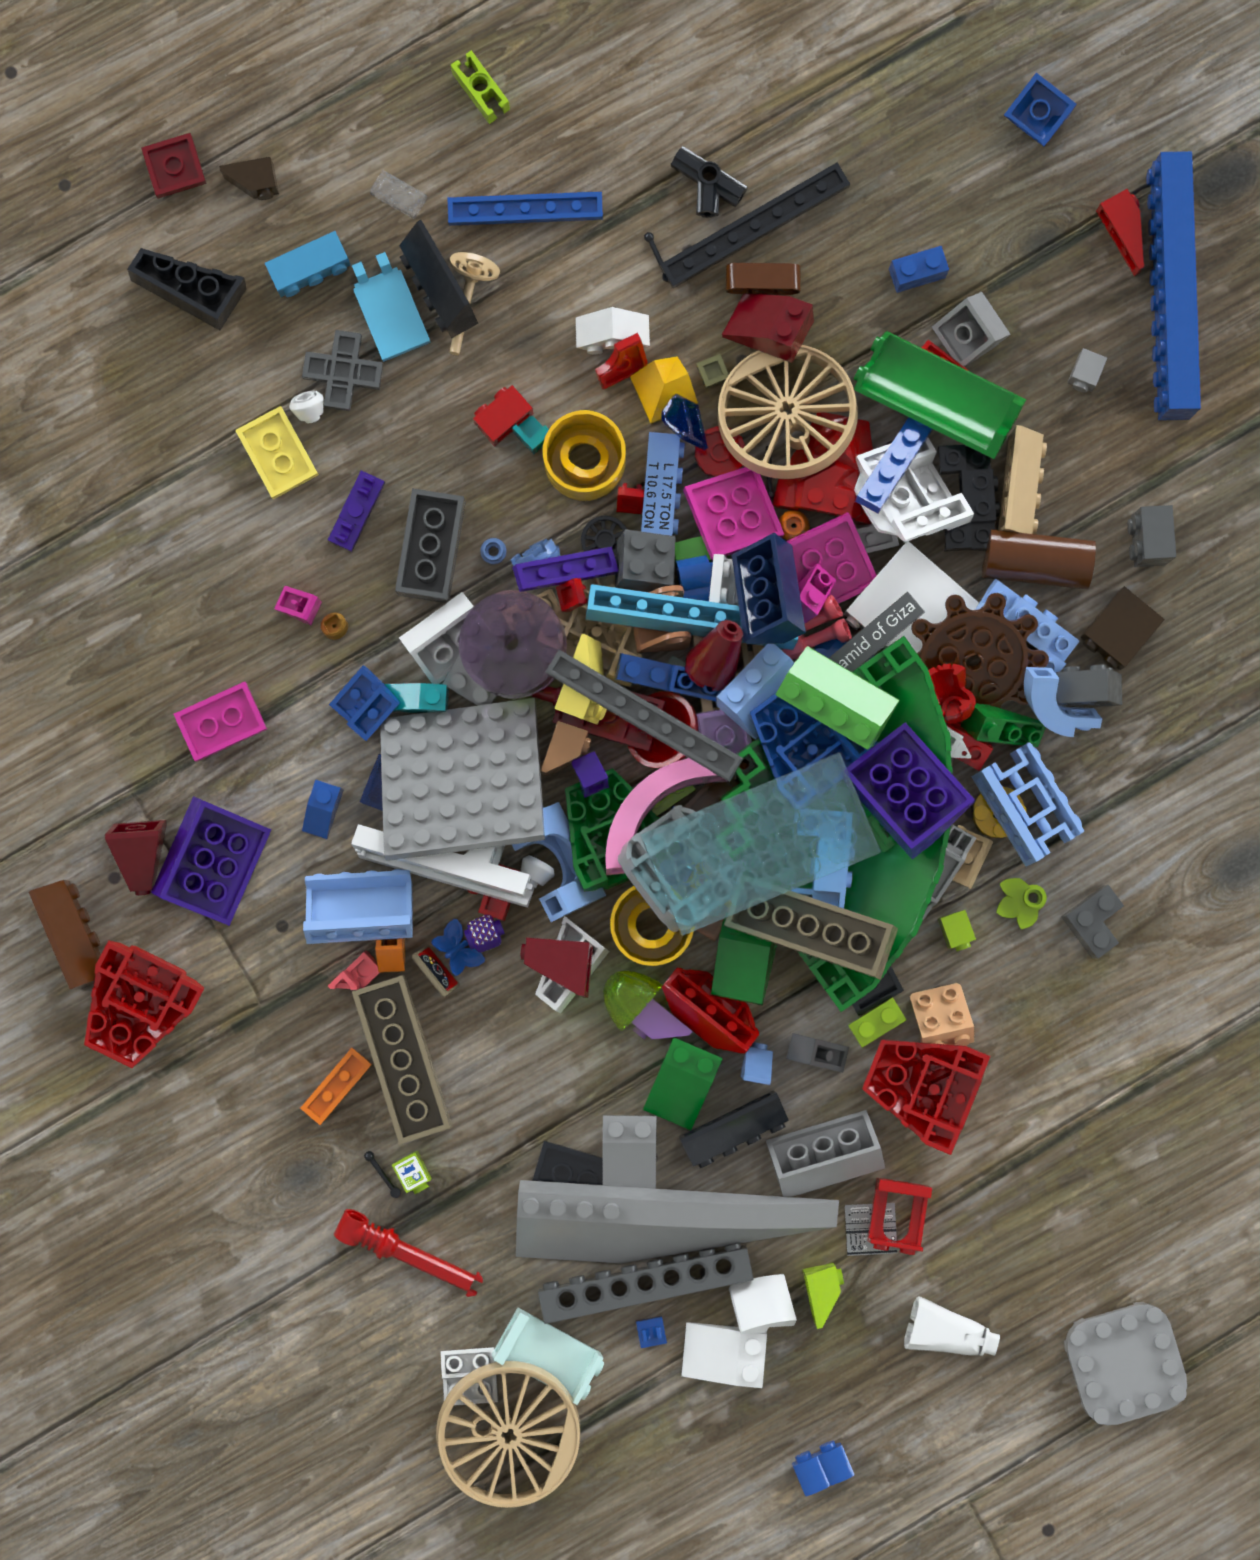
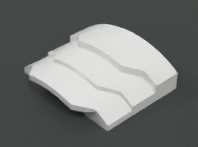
M929 438L921 447L879 514L861 505L878 532L896 535L904 542L923 535L927 536L943 529L951 530L971 522L974 515L963 494L960 493L952 496L932 462L937 451ZM891 444L856 456V462L860 471L854 489L856 496Z

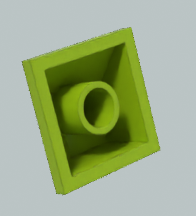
M834 1263L802 1269L812 1318L817 1329L823 1328L841 1293L840 1285L844 1284L841 1268L836 1269Z

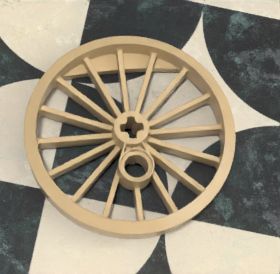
M801 345L795 359L805 360L790 396L788 361L761 351L750 354L738 363L726 378L721 389L718 403V426L723 442L737 461L758 474L778 479H794L817 473L831 465L842 455L855 433L858 420V406L850 378L832 357L809 346ZM784 362L785 397L770 367ZM810 362L824 368L797 395ZM766 370L778 397L752 375ZM830 373L840 383L805 398ZM747 379L770 400L735 389V386L738 382ZM843 390L849 401L848 404L810 405ZM730 395L765 406L726 409ZM850 412L847 425L809 414ZM765 415L732 430H729L726 424L727 416ZM805 420L842 432L843 434L836 444L832 445ZM770 422L744 448H740L733 439V437ZM778 424L763 461L750 456L748 453ZM784 427L786 428V465L769 464V459ZM795 431H802L805 433V435L800 436L799 439L793 438L791 436V434ZM810 434L828 449L826 453L816 459L812 457L807 446L810 442ZM790 447L796 450L803 449L809 462L790 465Z
M505 1361L504 1365L495 1362L470 1372L449 1392L438 1416L436 1428L437 1447L447 1474L454 1484L466 1495L481 1503L495 1507L524 1506L552 1493L570 1473L577 1458L580 1444L579 1414L576 1405L572 1402V1396L569 1391L548 1371L525 1362ZM497 1374L502 1376L505 1419L502 1418L482 1381L487 1377ZM505 1374H524L525 1377L512 1418H509ZM534 1377L546 1383L547 1385L516 1421L529 1378ZM478 1383L496 1417L480 1409L465 1397L463 1393L469 1387ZM551 1389L563 1400L562 1403L523 1423ZM458 1399L476 1412L471 1421L449 1415ZM567 1408L564 1425L528 1429ZM481 1420H486L491 1425L488 1430L479 1431L476 1428V1424ZM449 1421L470 1427L474 1436L446 1439V1423ZM509 1429H512L513 1434H510L509 1437H505L504 1433H507ZM562 1433L559 1446L527 1437ZM490 1441L451 1462L446 1449L448 1445ZM524 1443L557 1452L553 1464L550 1465ZM495 1447L468 1480L457 1471L456 1467ZM518 1447L550 1471L544 1483L538 1485ZM508 1449L512 1494L493 1493ZM512 1449L516 1452L534 1486L533 1489L516 1493ZM501 1450L489 1491L473 1485V1482Z

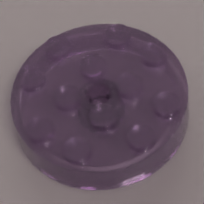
M518 590L497 592L481 600L465 618L459 635L460 658L469 676L486 691L504 698L527 697L544 689L555 679L545 673L558 650L566 653L567 649L566 633L561 620L554 610L541 598L528 592H519ZM515 638L518 639V646L513 650H508L506 646H508L509 642Z

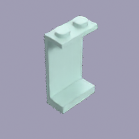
M520 1308L516 1309L492 1352L493 1360L501 1365H504L505 1361H519L536 1365L548 1371L566 1387L572 1396V1402L578 1405L581 1399L585 1400L590 1392L591 1385L589 1384L593 1376L597 1377L604 1366L601 1352L548 1323L544 1324V1321Z

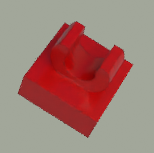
M623 483L622 487L618 488L616 512L642 514L645 489H642L640 484H637V489L627 488V483Z
M573 578L556 587L561 612H570L587 604L588 599L585 598L584 594L586 586L582 584L581 578Z

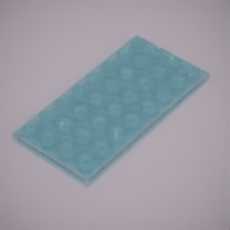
M840 752L640 834L681 936L881 853Z

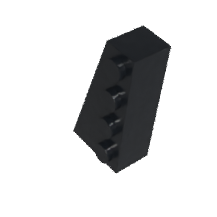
M140 248L127 269L132 282L219 331L247 289L245 278L242 276L228 275L223 273V271L213 268L210 270L189 261L187 263L178 261L174 257Z

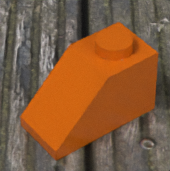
M405 938L376 940L375 951L378 972L405 971Z

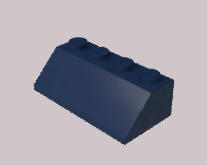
M772 533L732 554L744 642L746 644H784L805 634L806 629L792 545L776 533Z

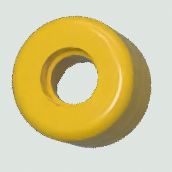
M579 410L562 416L550 427L543 443V460L547 477L555 489L574 500L590 501L607 495L618 485L625 470L626 449L621 431L612 420L598 412ZM588 444L598 450L601 460L593 469H581L570 462L569 456L571 451L578 445Z
M633 886L620 896L612 910L610 927L617 948L628 959L641 965L658 966L675 960L690 944L694 933V926L677 932L667 929L666 934L657 940L643 938L636 929V920L642 911L651 907L635 886ZM670 886L681 901L685 899L681 892Z

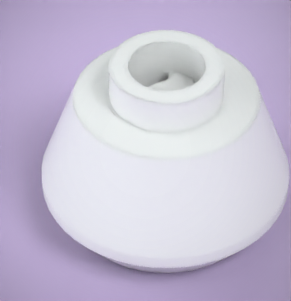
M317 391L303 392L291 400L289 408L300 421L313 423L318 421L323 413L324 397Z
M530 855L522 859L521 872L530 875L529 884H532L534 888L538 884L544 886L554 877V868Z

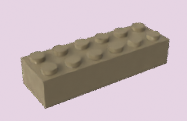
M741 875L724 923L725 926L879 980H881L898 931V928L894 925L745 875Z
M402 975L352 991L399 1145L450 1129L452 1123L406 976Z

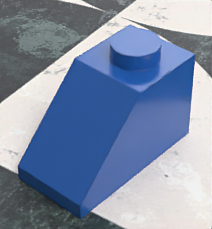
M315 780L306 807L303 832L328 839L344 791L342 788Z

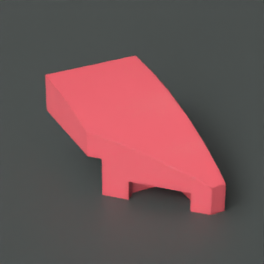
M367 950L364 951L328 987L330 989L343 988L350 990L366 987L381 973L378 972L376 959Z

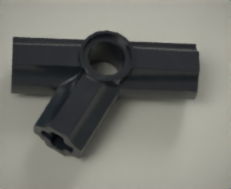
M684 146L678 150L671 163L672 168L697 183L696 215L704 218L718 216L719 197L736 207L748 189L746 185L723 172L716 163L704 160ZM710 172L716 178L712 181H707L703 178V175Z

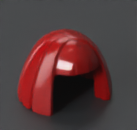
M943 664L942 666L937 665L936 668L929 669L928 671L943 712L945 723L956 724L968 719L974 711L976 699L973 693L965 688V667L957 664L952 666L951 664Z

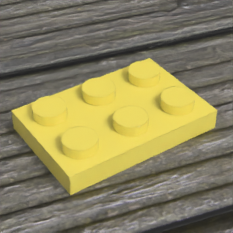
M281 406L235 430L272 499L319 475Z

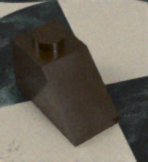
M271 157L219 166L225 180L253 199L268 200L273 198V195L279 194Z

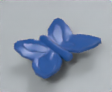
M453 919L447 924L444 929V936H438L431 941L435 948L446 953L445 958H450L449 965L454 976H458L463 972L465 966L472 968L485 962L482 953L476 951V949L464 948L468 945L466 940L460 943L463 937V930L458 919Z

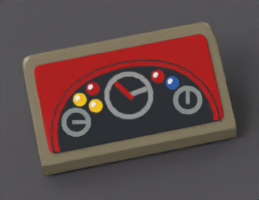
M426 945L412 955L411 958L442 997H447L460 986L459 981L431 946Z

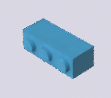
M336 231L265 262L280 297L285 295L286 297L294 296L300 292L301 288L307 285H318L324 280L323 278L331 274L333 276L342 274L347 270L346 267L351 266Z

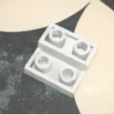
M714 554L709 602L739 606L732 559H728L722 554Z
M784 1274L753 1278L754 1280L730 1285L729 1291L740 1334L766 1333L769 1327L795 1325L797 1319Z
M494 1347L441 1351L444 1401L452 1388L467 1374L484 1365L495 1363L492 1357ZM493 1375L482 1381L495 1403L498 1402L497 1376ZM475 1383L463 1393L474 1404L489 1403L478 1383ZM458 1399L454 1405L466 1404L463 1403L460 1399Z

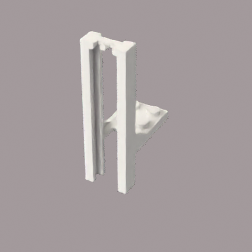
M359 824L351 843L361 859L395 869L410 870V873L527 908L534 891V886L529 884L531 879L529 874L498 865L505 845L473 849L464 855L450 852L386 861L384 857L383 831Z

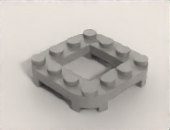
M682 805L674 807L644 830L636 833L625 843L621 853L618 855V862L626 876L657 917L673 932L692 928L735 895L742 875L741 870L744 868L740 859L733 862L704 824L703 820L707 816L701 810L695 812L692 809L682 807ZM678 838L683 840L711 877L709 882L682 901L650 860L651 857Z

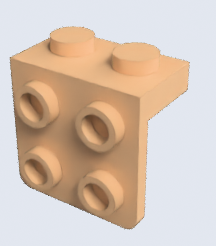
M954 983L915 992L910 995L911 1005L920 1031V1043L967 1046L974 1042V1024L960 984Z

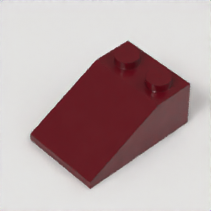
M743 293L722 333V337L793 363L814 322L813 304L790 296Z

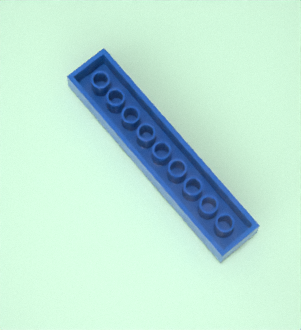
M1192 151L1160 152L1157 159L1153 161L1151 168L1147 170L1146 177L1147 185H1151V194L1148 195L1147 207L1148 210H1152V219L1148 223V233L1152 235L1153 245L1149 247V259L1153 260V270L1150 272V285L1154 286V295L1151 296V311H1155V321H1152L1151 332L1152 336H1156V346H1153L1152 359L1157 364V372L1153 374V385L1157 387L1158 395L1154 399V412L1158 413V420H1190L1201 409Z

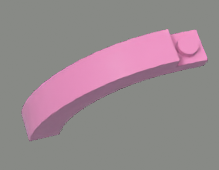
M689 758L671 763L646 777L629 793L614 817L606 846V875L624 874L622 866L618 862V855L621 853L622 847L637 833L643 819L663 798L677 790L692 785L725 782L727 780Z

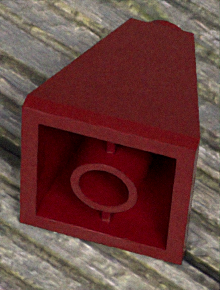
M166 820L113 824L105 833L107 845L130 892L135 891L137 896L150 894L155 884L167 827Z

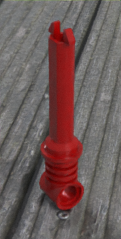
M346 1209L334 1231L335 1238L340 1242L350 1246L362 1243V1248L366 1245L368 1246V1251L371 1248L374 1249L373 1253L376 1254L378 1259L393 1257L466 1291L467 1297L477 1295V1291L470 1289L474 1280L483 1283L480 1272L474 1275L401 1241L398 1234L394 1233L393 1228H384L383 1231L380 1230L381 1226L379 1225L375 1228V1223L372 1222L369 1225V1219L356 1210Z

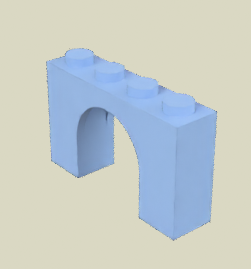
M559 802L543 808L545 840L512 844L515 851L531 844L544 845L554 853L561 865L563 880L560 888L539 898L550 922L606 896L603 888L584 892L573 869L569 822Z

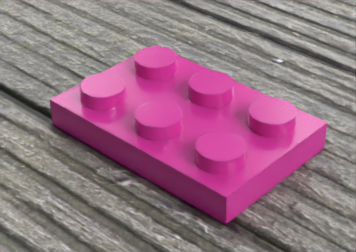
M245 681L173 714L195 762L268 730Z

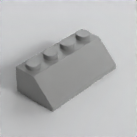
M867 1110L766 1140L783 1197H793L885 1169L882 1150Z

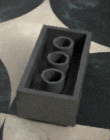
M412 488L395 588L398 596L442 603L450 601L466 505L464 496Z

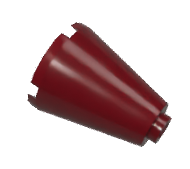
M730 620L721 621L688 653L685 671L689 678L698 686L704 688L706 685L713 687L712 690L719 691L725 689L735 678L743 631L737 623Z

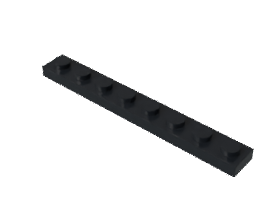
M837 162L661 263L660 268L674 289L849 188L850 182Z

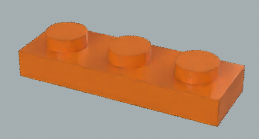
M352 1047L300 1109L316 1123L322 1125L373 1064Z

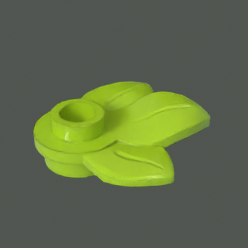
M1010 878L1002 881L1000 887L1006 896L998 904L996 913L1005 918L1017 917L1020 929L1032 926L1038 919V910L1046 903V892L1042 887L1028 885L1020 878ZM1030 893L1037 895L1035 903L1029 901L1028 896Z

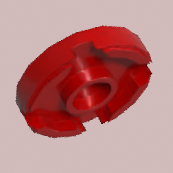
M719 426L706 430L697 440L695 460L698 467L706 475L716 477L742 467V464L734 458L724 444ZM740 435L733 437L740 448L745 447V443Z

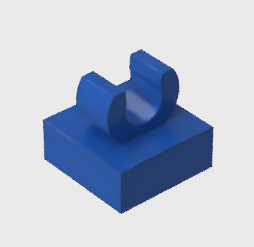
M662 1316L636 1320L641 1348L667 1343Z

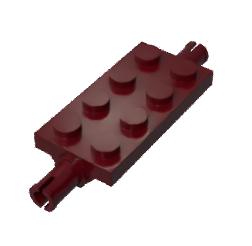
M537 682L534 688H537L539 691L533 690L532 697L551 702L553 706H556L562 687L555 688ZM632 692L665 712L666 701ZM556 709L552 723L556 725L560 721L586 730L590 735L650 753L656 739L607 709L604 718L599 720L598 725Z

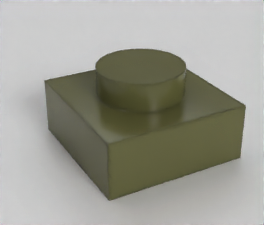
M721 354L696 363L705 389L725 382L729 375Z

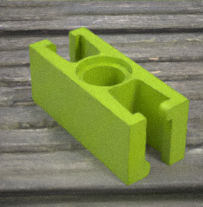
M471 50L465 54L467 60L465 65L467 68L472 66L475 73L470 77H466L460 70L459 66L461 63L459 60L451 64V71L486 121L491 124L497 119V116L492 108L488 109L485 102L491 97L495 98L505 114L510 110L509 101ZM480 83L487 86L483 91H476L474 89Z

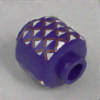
M488 914L469 921L467 929L464 930L471 950L476 949L480 953L499 946L502 941L501 935L505 934L500 920L494 921L493 917Z

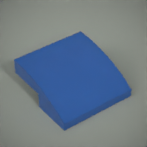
M363 665L329 705L348 721L347 725L367 741L400 702Z

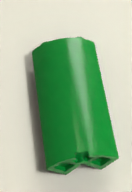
M888 331L881 338L877 336L870 349L874 352L871 360L864 367L860 366L854 376V380L857 381L854 390L995 459L1027 399Z

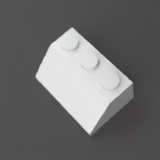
M463 592L399 637L432 684H439L445 680L469 639L482 647L491 646L497 642L495 636Z

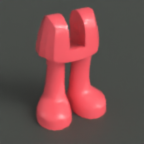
M833 595L827 597L818 615L805 623L806 631L843 616L842 609ZM840 619L831 626L807 637L804 634L798 636V641L793 650L783 649L782 651L794 660L798 659L807 646L813 648L834 639H838L842 643L848 642L852 639L849 625L845 619Z

